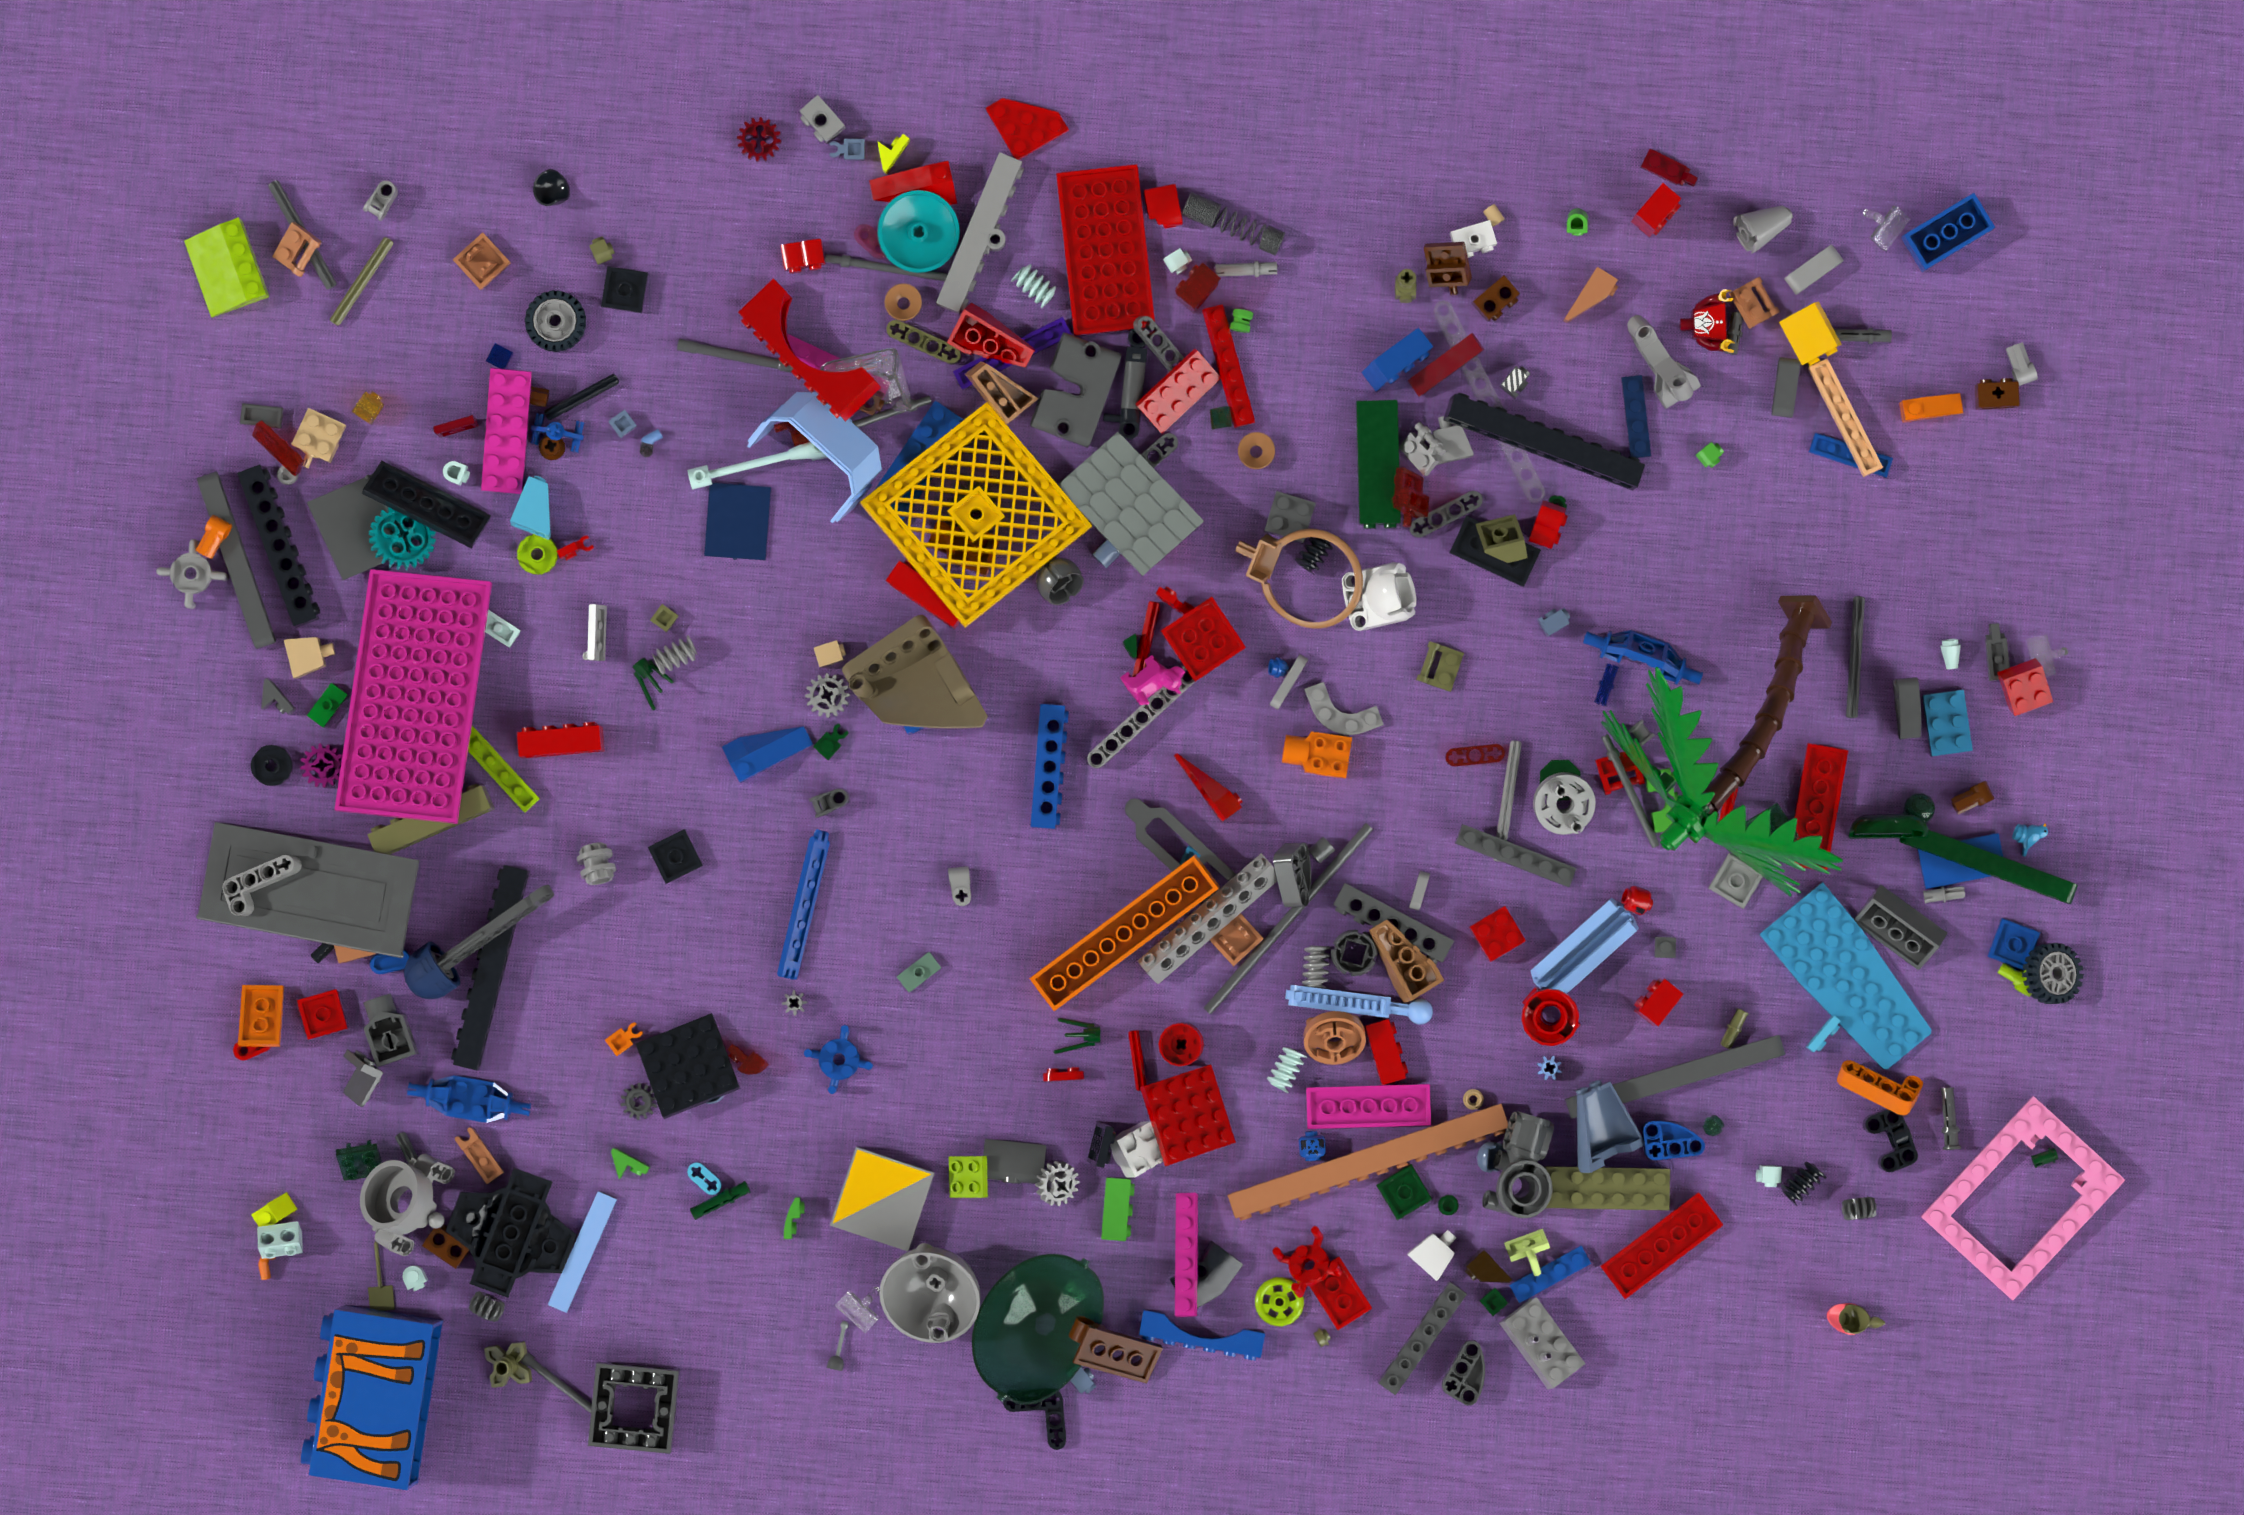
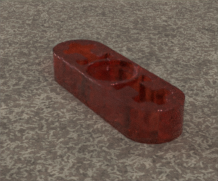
M1499 744L1452 748L1447 751L1445 760L1452 767L1497 763L1504 758L1505 750ZM1494 747L1497 748V751H1501L1498 759H1494V756H1487L1488 761H1484L1485 755L1482 748H1487L1486 752H1492ZM1476 749L1481 753V758L1478 761H1472L1469 758L1471 750ZM1462 750H1466L1465 757L1467 763H1463L1464 758L1458 759L1457 763L1449 760L1452 752H1456V755H1463Z

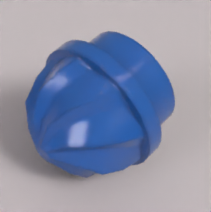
M1278 657L1270 659L1268 665L1269 675L1279 678L1285 676L1288 672L1289 667L1286 661Z

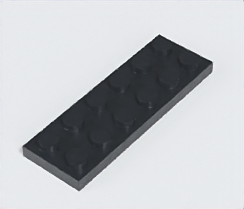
M382 460L362 491L363 495L471 549L491 518V515Z

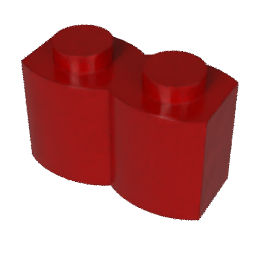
M821 239L780 245L784 270L789 271V274L799 273L802 268L808 267L809 270L822 269L821 265H825Z
M1543 500L1528 541L1552 549L1553 544L1558 545L1562 534L1558 532L1560 526H1565L1568 515L1565 514L1566 508Z

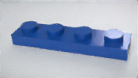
M1582 1245L1540 1267L1541 1274L1539 1276H1534L1533 1272L1509 1284L1517 1301L1521 1303L1590 1265L1591 1262Z

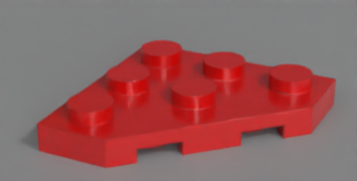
M1001 98L985 108L1011 154L1017 160L1024 158L1069 131L1061 115L1056 111L1006 98Z

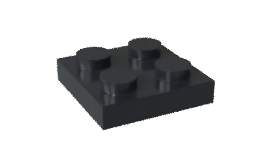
M607 266L601 307L642 314L648 272Z
M685 829L648 847L665 884L703 866Z

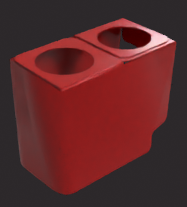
M1176 184L1144 190L1149 219H1156L1157 224L1163 225L1165 229L1183 225Z

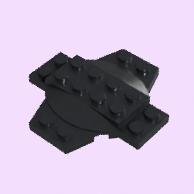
M513 1167L505 1187L499 1188L494 1192L459 1193L445 1231L467 1247L476 1262L469 1284L509 1298L515 1279L522 1277L528 1272L562 1273L576 1234L550 1212L546 1199L552 1186V1181Z

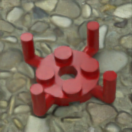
M1317 1226L1311 1228V1232L1315 1237L1313 1245H1300L1291 1256L1284 1255L1278 1247H1275L1272 1251L1279 1262L1289 1264V1272L1297 1282L1291 1285V1289L1298 1298L1303 1297L1307 1286L1316 1285L1315 1283L1323 1281L1328 1275L1336 1277L1342 1275L1339 1265L1336 1262L1330 1263L1328 1255L1321 1248L1324 1237ZM1307 1262H1315V1265L1312 1269H1305V1264Z

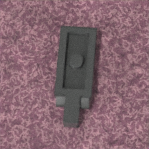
M1999 623L1989 624V635H1985L1989 681L1999 680L1997 672L2010 668L2007 638H2005L2004 633L2000 634Z

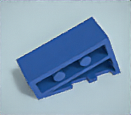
M1418 327L1374 359L1361 373L1377 392L1388 382L1392 384L1399 379V374L1403 371L1405 373L1415 367L1413 363L1417 360L1422 362L1430 356L1429 351L1433 348V345Z

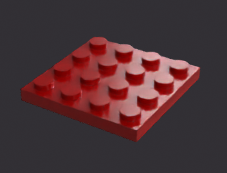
M1211 1064L1140 1087L1165 1166L1236 1143Z

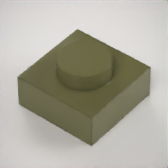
M661 604L650 621L665 632H668L679 616Z

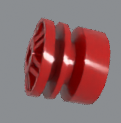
M1184 1022L1167 1027L1161 1034L1158 1043L1163 1059L1175 1066H1186L1195 1062L1201 1056L1204 1048L1203 1036L1199 1029L1192 1024ZM1179 1039L1181 1041H1187V1043L1185 1044V1046L1187 1047L1186 1049H1179L1177 1047L1179 1045Z

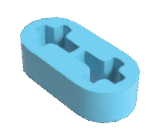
M698 1162L689 1166L687 1171L689 1178L704 1192L714 1195L721 1190L722 1184L720 1179L706 1166ZM701 1167L700 1172L705 1177L703 1179L698 1175L694 1177L692 1175L694 1172L692 1168ZM706 1178L710 1182L715 1180L717 1182V1190L712 1189L709 1191L707 1189L709 1185L704 1180Z

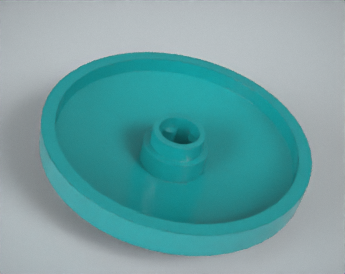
M909 191L895 197L886 205L878 221L877 236L882 252L892 264L908 272L922 273L939 268L953 255L959 241V223L954 210L943 198L928 191Z

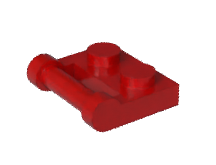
M1620 752L1619 758L1625 771H1635L1636 776L1629 778L1631 784H1645L1642 772L1625 752ZM1608 757L1595 760L1605 795L1624 788L1621 780L1610 784L1607 778L1618 775L1612 760H1609Z

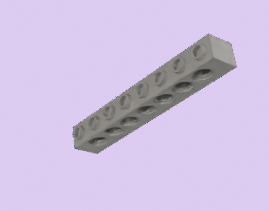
M1261 853L1137 960V962L1157 984L1161 983L1277 882L1275 868Z

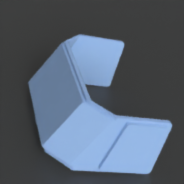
M796 392L760 424L748 439L749 444L747 447H752L764 438L778 421L789 422L849 477L852 495L830 521L832 523L838 522L855 508L872 487V481L882 470L879 449L865 433L852 423L850 418L846 422L841 417L837 419L829 411L831 407L828 404L824 406L816 398L818 395L816 392Z

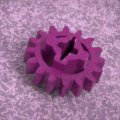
M320 743L318 749L315 746H311L312 752L305 751L304 753L307 755V758H301L305 765L301 766L300 769L306 771L302 776L309 777V784L315 781V787H319L320 783H322L323 788H327V783L334 786V779L339 780L340 759L343 754L337 755L338 749L334 748L331 750V745L329 744L324 748L323 744ZM326 752L331 754L335 761H330L327 758ZM317 754L316 760L310 763L312 757ZM322 760L324 763L332 764L330 766L325 767L324 771L320 768L314 767L322 764ZM336 769L334 774L329 777L330 771ZM311 771H316L320 779L314 777Z

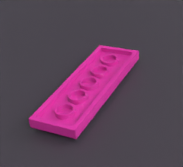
M490 368L481 490L514 494H521L523 491L532 371Z
M1430 1084L1306 1088L1307 1129L1431 1125Z

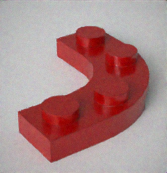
M1167 586L1164 589L1159 587L1155 593L1159 599L1172 606L1173 609L1182 615L1195 608L1186 601L1180 602L1176 597V592Z

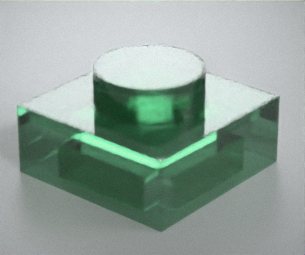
M1230 406L1210 409L1212 430L1232 427Z

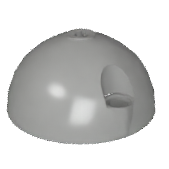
M926 1243L918 1245L916 1249L903 1254L891 1264L883 1276L879 1293L883 1311L893 1326L910 1338L929 1343L947 1342L964 1334L977 1318L981 1297L976 1276L966 1261L949 1250L932 1247Z

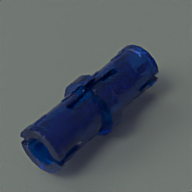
M1606 664L1602 680H1599L1598 683L1599 689L1594 703L1607 706L1611 689L1613 690L1615 686L1613 683L1619 669L1618 666L1613 665L1612 667L1611 664Z

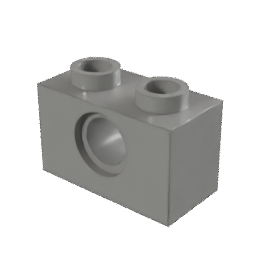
M819 95L800 110L802 115L800 117L801 121L807 127L811 125L814 128L815 132L813 134L820 142L824 140L828 144L846 129L842 121ZM819 116L827 118L826 123L822 126L815 123Z

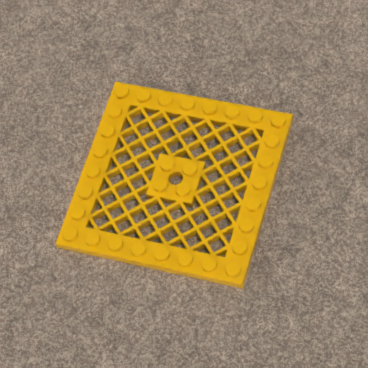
M987 402L860 501L861 506L965 628L1092 528L1091 523ZM974 440V448L965 447ZM977 440L989 441L988 450L977 449ZM992 442L1000 451L991 450ZM959 452L958 461L949 460ZM962 452L973 453L972 462L961 461ZM976 454L987 455V464L975 463ZM991 455L1002 456L1001 465L990 464ZM1005 457L1012 466H1004ZM943 465L942 473H934L936 469ZM946 465L957 466V474H945ZM960 466L972 467L971 476L960 475ZM975 468L986 469L985 478L974 477ZM989 469L1001 470L1000 479L989 478ZM1004 471L1015 472L1014 481L1003 480ZM1018 473L1024 478L1026 482L1017 481ZM927 477L926 486L917 485ZM930 477L941 478V487L929 486ZM944 479L956 480L955 489L944 488ZM959 480L970 481V490L958 489ZM973 482L985 483L984 491L980 486L973 490ZM988 483L999 484V493L987 492ZM1002 484L1014 486L1013 495L1002 494ZM1017 486L1028 487V495H1016ZM1031 488L1039 497H1031ZM911 490L910 498H902L903 495ZM914 490L926 491L925 500L913 499ZM929 491L940 492L939 501L928 500ZM943 493L955 494L954 503L942 502ZM958 494L966 495L957 503ZM989 497L998 498L997 506ZM1001 498L1011 499L1012 509L1000 508ZM1015 501H1027L1026 510L1015 509ZM1030 501L1041 502V512L1030 511ZM894 502H895V510H893L892 507H891V505H892ZM898 502L910 503L909 512L897 511ZM913 504L924 505V513H912ZM1044 504H1046L1047 507L1053 513L1044 512ZM927 505L939 506L938 515L926 514ZM942 507H951L947 510L949 516H941ZM973 510H979L982 513V517L976 520L970 516V513ZM1003 513H1010V514H1011V521H1010V523H1009V522H1001L1002 520L1005 519V516H1004ZM1014 514L1026 515L1025 524L1014 523ZM1029 515L1040 516L1039 526L1028 525ZM899 516L908 517V526ZM1043 517L1055 518L1054 527L1042 526ZM911 518L923 519L922 528L911 527ZM926 519L937 520V529L925 528ZM1059 520L1062 524L1057 527V521ZM940 521L952 522L951 531L940 530ZM955 523L963 532L954 531ZM998 526L1009 527V537L998 536ZM995 527V535L986 534ZM1013 528L1024 529V538L1012 537ZM1027 529L1038 530V540L1027 539ZM1042 531L1051 532L1041 540ZM913 532L922 533L921 542ZM924 534H936L935 543L924 542ZM939 535L951 536L950 545L938 544ZM953 537H965L964 546L953 545ZM968 538L972 543L979 540V548L967 547ZM983 539L994 540L993 549L982 548ZM997 540L1007 541L1008 551L996 550ZM1012 542L1023 543L1022 552L1011 551ZM1026 543L1035 544L1032 548L1025 552ZM926 547L935 548L934 557L926 549ZM938 549L949 550L948 559L937 558ZM952 550L964 551L963 560L951 559ZM967 552L978 553V561H966ZM981 553L993 554L992 563L981 562ZM996 555H1006V565L995 564ZM1010 556L1019 557L1012 564H1010ZM939 563L948 564L947 572ZM951 564L962 565V574L950 573ZM965 566L977 567L976 576L965 575ZM980 567L991 568V577L979 576ZM994 569H1004L994 577ZM953 579H961L960 588ZM964 580L976 581L975 590L963 589ZM979 581L988 582L978 590Z

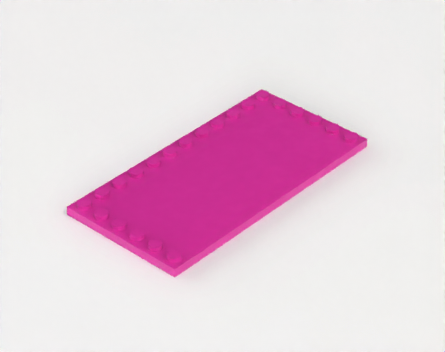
M370 569L335 811L458 824L492 588L490 581Z

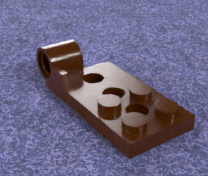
M1084 1316L1076 1317L1069 1333V1337L1072 1340L1081 1343L1073 1363L1146 1384L1163 1350L1161 1344L1108 1330L1104 1325L1094 1323V1321ZM1096 1346H1104L1102 1351L1094 1352ZM1115 1351H1122L1119 1357H1112ZM1136 1355L1141 1356L1139 1361L1131 1362L1132 1357Z

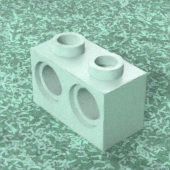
M298 1221L257 1227L258 1250L262 1259H272L285 1255L293 1256L303 1253L302 1230Z

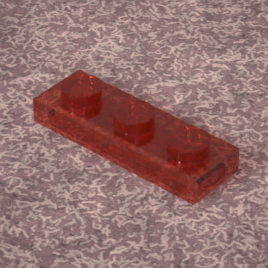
M262 420L256 423L252 436L293 476L298 475L304 464L300 454L289 447L287 442L281 439Z

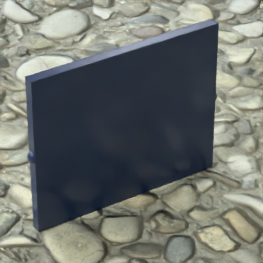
M712 483V485H709L704 556L733 558L734 560L766 561L771 487L750 486L741 483L738 485Z

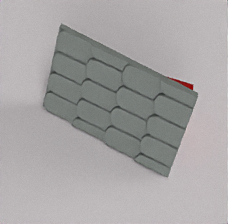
M1119 432L1114 434L1058 484L1080 512L1142 576L1204 522Z

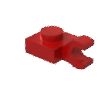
M583 536L580 540L557 550L559 558H565L567 561L576 557V552L580 550L592 551L594 549L593 545L589 547L584 546V541L588 540L589 536Z

